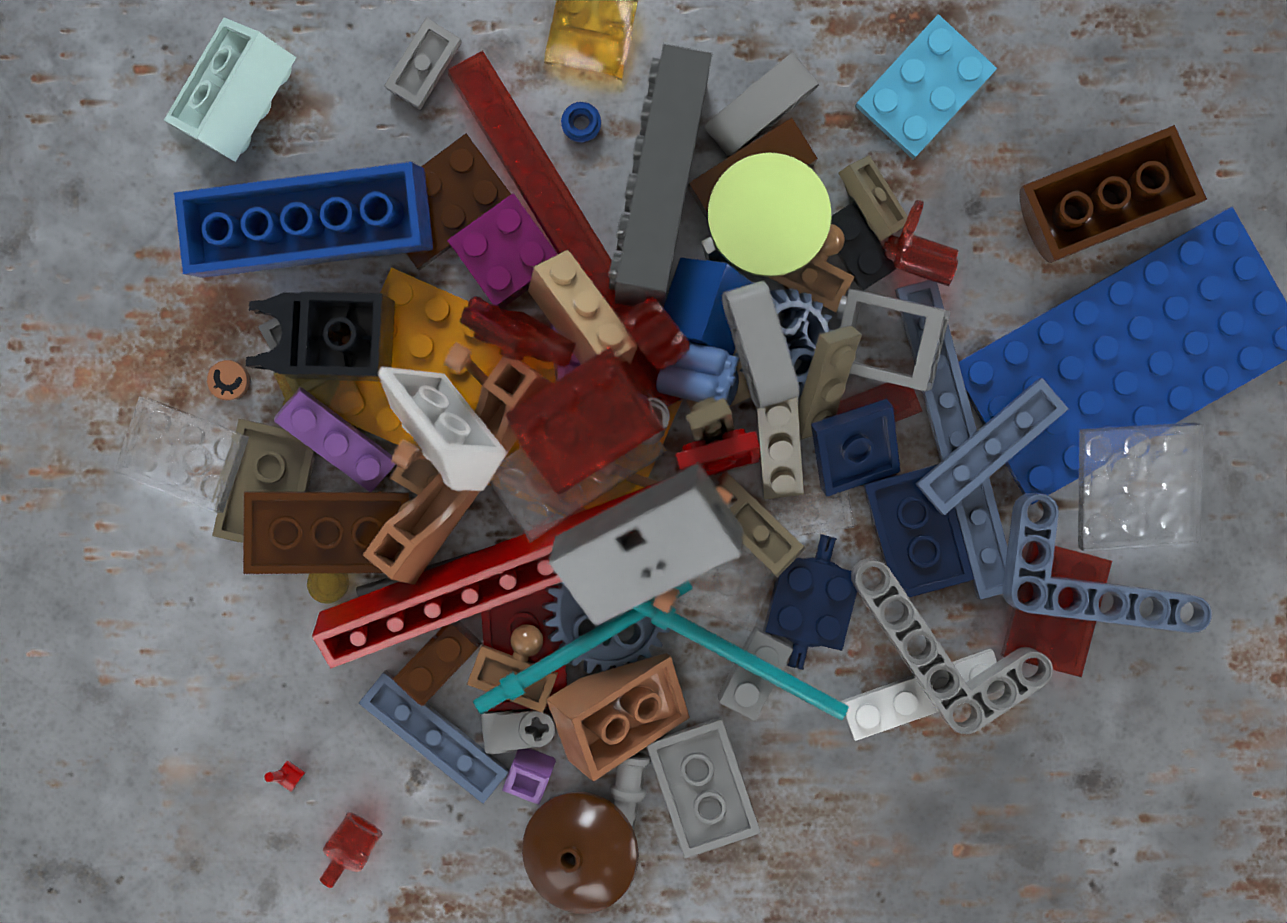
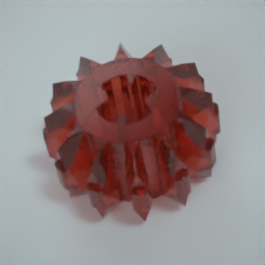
M649 297L641 303L638 302L623 317V326L626 328V331L656 368L664 370L668 366L674 365L690 350V344L686 336L657 299Z

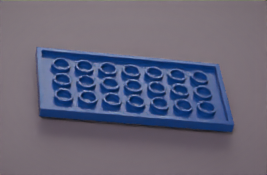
M1232 206L958 362L968 399L983 425L1039 378H1043L1068 407L1065 413L1005 463L1023 495L1026 493H1039L1048 496L1286 361L1287 302Z

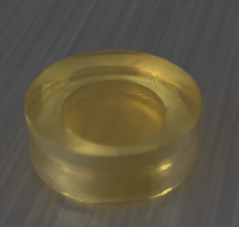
M347 573L309 574L307 579V589L311 597L324 604L340 600L345 596L349 588Z

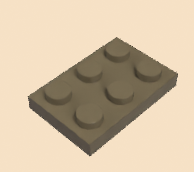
M238 419L212 536L243 543L244 491L308 492L316 452L284 428Z

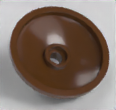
M568 792L544 803L529 820L522 842L523 863L533 887L550 904L567 912L588 914L608 908L627 892L637 872L639 859L638 844L630 822L616 805L599 795L589 792ZM567 852L575 856V865H571L566 860Z

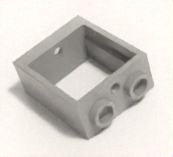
M849 289L848 296H842L838 307L837 319L842 320L840 328L850 325L854 328L856 327L861 302L927 317L913 376L857 362L852 363L850 373L917 390H932L951 310L862 290Z

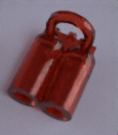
M916 200L911 207L900 237L891 235L888 237V241H885L883 249L887 250L885 252L886 257L894 260V266L898 270L949 286L958 265V259H956L958 249L914 235L924 205V201Z

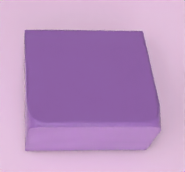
M531 748L518 749L502 791L539 805L556 759Z

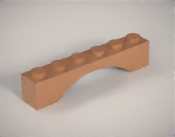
M506 352L483 384L475 413L508 453L553 390L555 384L525 362ZM438 473L412 502L384 524L363 556L392 580L414 585L480 491L452 490L444 483L442 475Z

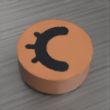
M224 360L211 367L207 376V385L215 397L228 401L237 400L248 391L250 376L242 364Z

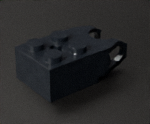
M284 292L265 300L249 301V311H254L256 314L271 315L278 320L281 325L282 335L280 342L271 351L246 357V367L271 370L291 379L381 382L378 375L381 367L392 368L395 301L382 293ZM350 332H352L349 342L347 344L342 343V337L349 336Z

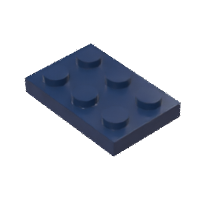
M938 464L863 484L884 563L891 570L909 598L975 580L955 507L945 515H941L916 485L920 479Z

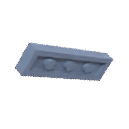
M1043 378L1037 379L916 483L917 487L941 515H945L1065 413L1068 407Z
M385 670L360 700L359 704L484 804L509 773V769L491 754L485 753V749L428 703L421 707L393 680L394 676Z

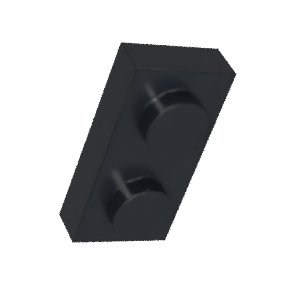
M854 201L831 216V224L838 226L843 231L845 237L844 246L837 255L848 272L855 277L854 281L860 290L864 291L897 269L875 233L868 226L866 219Z

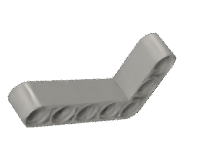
M865 558L854 565L851 572L853 586L943 720L956 732L972 734L1044 687L1051 680L1053 666L1050 659L1035 649L1021 647L966 683L891 570L884 563L873 558ZM877 567L881 572L880 583L874 588H865L861 582L863 572L867 568ZM893 601H900L904 607L902 617L895 622L887 621L884 616L886 606ZM916 635H923L926 639L925 650L921 654L910 655L907 650L909 640ZM1029 658H1036L1038 661L1037 672L1031 677H1023V663ZM939 669L947 670L949 674L947 684L940 689L932 688L930 685L932 674ZM995 681H1003L1005 685L1003 695L996 700H990L987 695L989 685ZM963 703L970 704V717L966 721L955 722L953 719L955 708Z

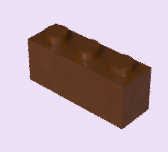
M793 118L788 119L689 182L688 190L707 220L712 191L719 178L736 162L755 154L779 153L796 158L810 168L815 165L818 158Z

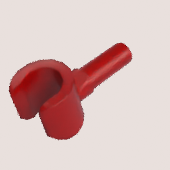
M287 760L280 770L267 772L264 779L266 782H277L292 792L306 772Z

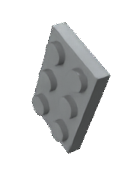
M722 717L660 737L647 746L685 859L761 833Z

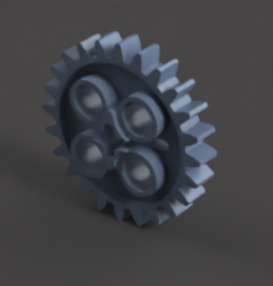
M559 582L558 588L546 587L545 591L554 596V601L542 604L543 608L553 611V616L543 620V624L556 627V630L548 636V639L552 642L563 641L558 650L579 638V624L583 620L589 619L563 582ZM646 616L633 624L634 634L629 640L620 641L618 634L609 638L608 645L604 646L601 643L569 663L576 666L584 659L583 670L591 673L596 664H598L599 672L609 670L610 665L616 668L623 666L626 662L628 664L637 662L639 655L646 659L651 658L652 655L648 647L652 644L662 648L663 644L656 636L658 632L669 633L670 629L667 627L666 630L657 627L650 623L652 619Z

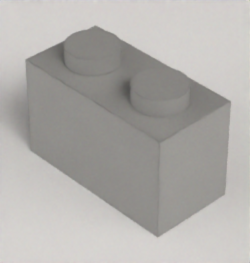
M755 625L742 648L783 670L793 651L789 643L770 633L764 632ZM734 663L717 696L719 703L756 721L774 684Z

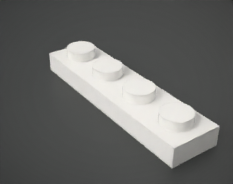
M987 649L952 663L967 683L997 663L993 650ZM939 669L932 674L930 678L932 688L940 689L947 684L949 680L947 670ZM914 675L840 701L849 706L845 717L855 741L938 712ZM1003 681L992 682L988 687L987 695L1005 689Z

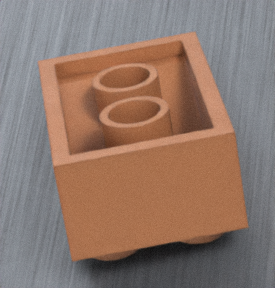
M667 653L579 678L546 699L568 761L593 782L690 718L672 658Z

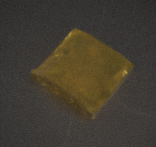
M556 0L544 63L575 67L622 80L639 0Z

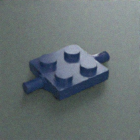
M820 534L815 557H797L779 577H776L763 631L785 637L793 643V651L787 663L789 667L804 670L808 647L823 646L839 651L843 650L857 590L851 581L852 570L841 568L831 561L835 541L837 540L835 537Z

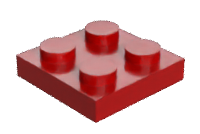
M736 429L724 433L721 436V441L706 444L705 440H699L684 445L682 447L683 452L675 454L679 471L682 472L699 463L706 475L710 477L760 462V445L756 431L746 433L745 429Z

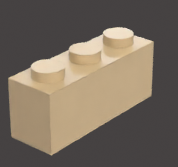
M569 250L535 266L528 292L594 383L598 385L629 368L638 346L637 342Z

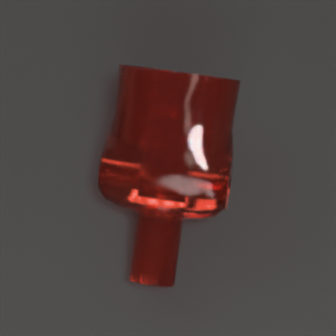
M347 812L339 827L332 833L323 847V853L332 861L320 877L321 883L333 888L345 869L360 872L368 861L373 848L382 837V831L361 816Z

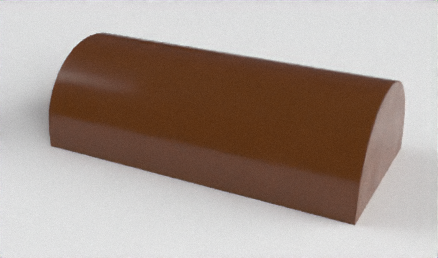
M1175 125L1023 185L1019 194L1023 218L1031 239L1041 256L1049 263L1207 200Z

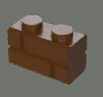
M460 621L445 625L404 666L393 680L416 703L423 707L479 648L482 642Z

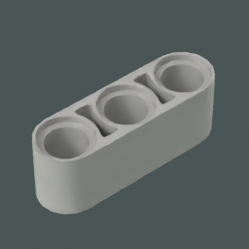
M792 53L716 114L704 128L724 153L730 157L755 141L819 86V83L797 56Z
M760 281L723 292L722 302L725 315L755 406L760 409L798 397L799 385L766 283Z

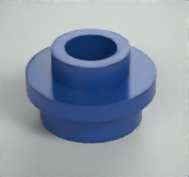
M576 102L569 105L561 118L563 132L574 142L585 143L591 141L598 135L601 129V117L598 110L587 102ZM578 117H586L589 120V125L587 128L579 130L574 126V121Z

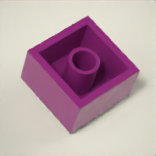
M514 193L447 240L491 303L499 311L529 290L535 266L558 255Z

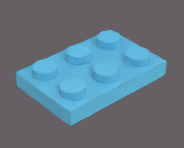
M938 14L861 97L855 107L914 160L995 72L997 67Z

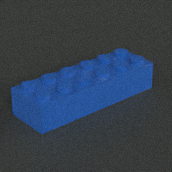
M413 162L174 193L182 271L184 275L206 278L433 250L425 169Z

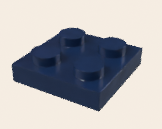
M887 399L811 423L820 487L826 497L901 472L894 410Z

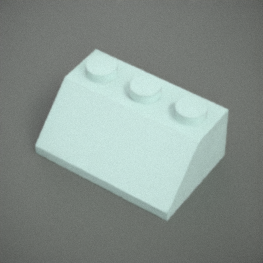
M224 17L164 121L236 162L239 155L244 153L249 147L251 135L257 124L270 111L271 100L280 85L288 80L292 71L291 66L297 57L259 31Z

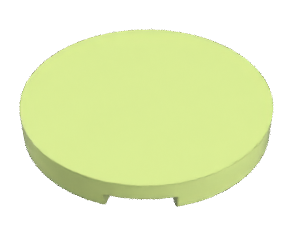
M760 153L736 162L719 178L709 200L708 225L715 247L732 266L753 276H781L801 269L818 254L830 229L831 204L823 182L809 166L796 158L784 154Z

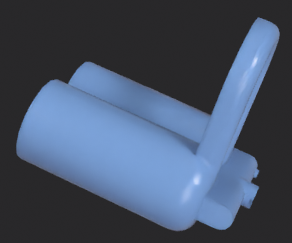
M673 338L666 350V365L661 368L658 374L657 391L658 393L695 402L711 397L718 401L725 397L728 406H730L735 399L738 389L739 376L736 367L739 358L730 356L723 349Z

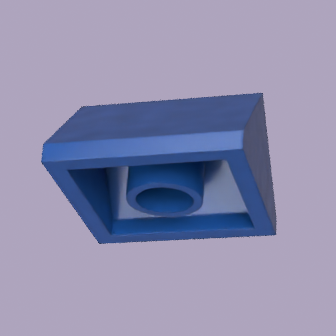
M681 257L678 261L665 300L664 309L661 312L654 334L669 340L674 338L723 349L730 356H733L735 343L725 315L722 293L753 284V282L728 263Z

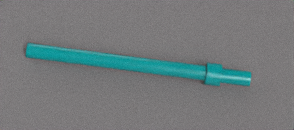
M689 581L674 587L679 591L677 598L693 589ZM633 608L592 629L516 675L514 672L499 680L500 685L473 700L476 709L481 715L508 698L511 701L526 693L525 688L645 618L646 615Z
M650 599L633 608L651 618L650 623L663 630H666L667 627L841 721L847 714L848 705L675 613L676 608L671 607L669 612L665 613L652 605L654 601Z

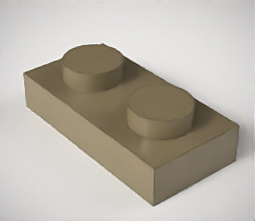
M870 155L848 165L838 173L845 184L846 191L855 199L866 217L868 226L876 233L880 241L912 223Z

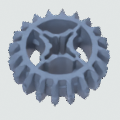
M792 288L771 290L770 294L776 313L782 312L785 314L783 321H779L792 364L794 366L798 359L802 361L799 368L795 371L799 385L798 397H801L819 334L833 330L829 329L827 325L832 316L828 314L821 315L823 303L818 301L812 302L811 294H799L798 289Z

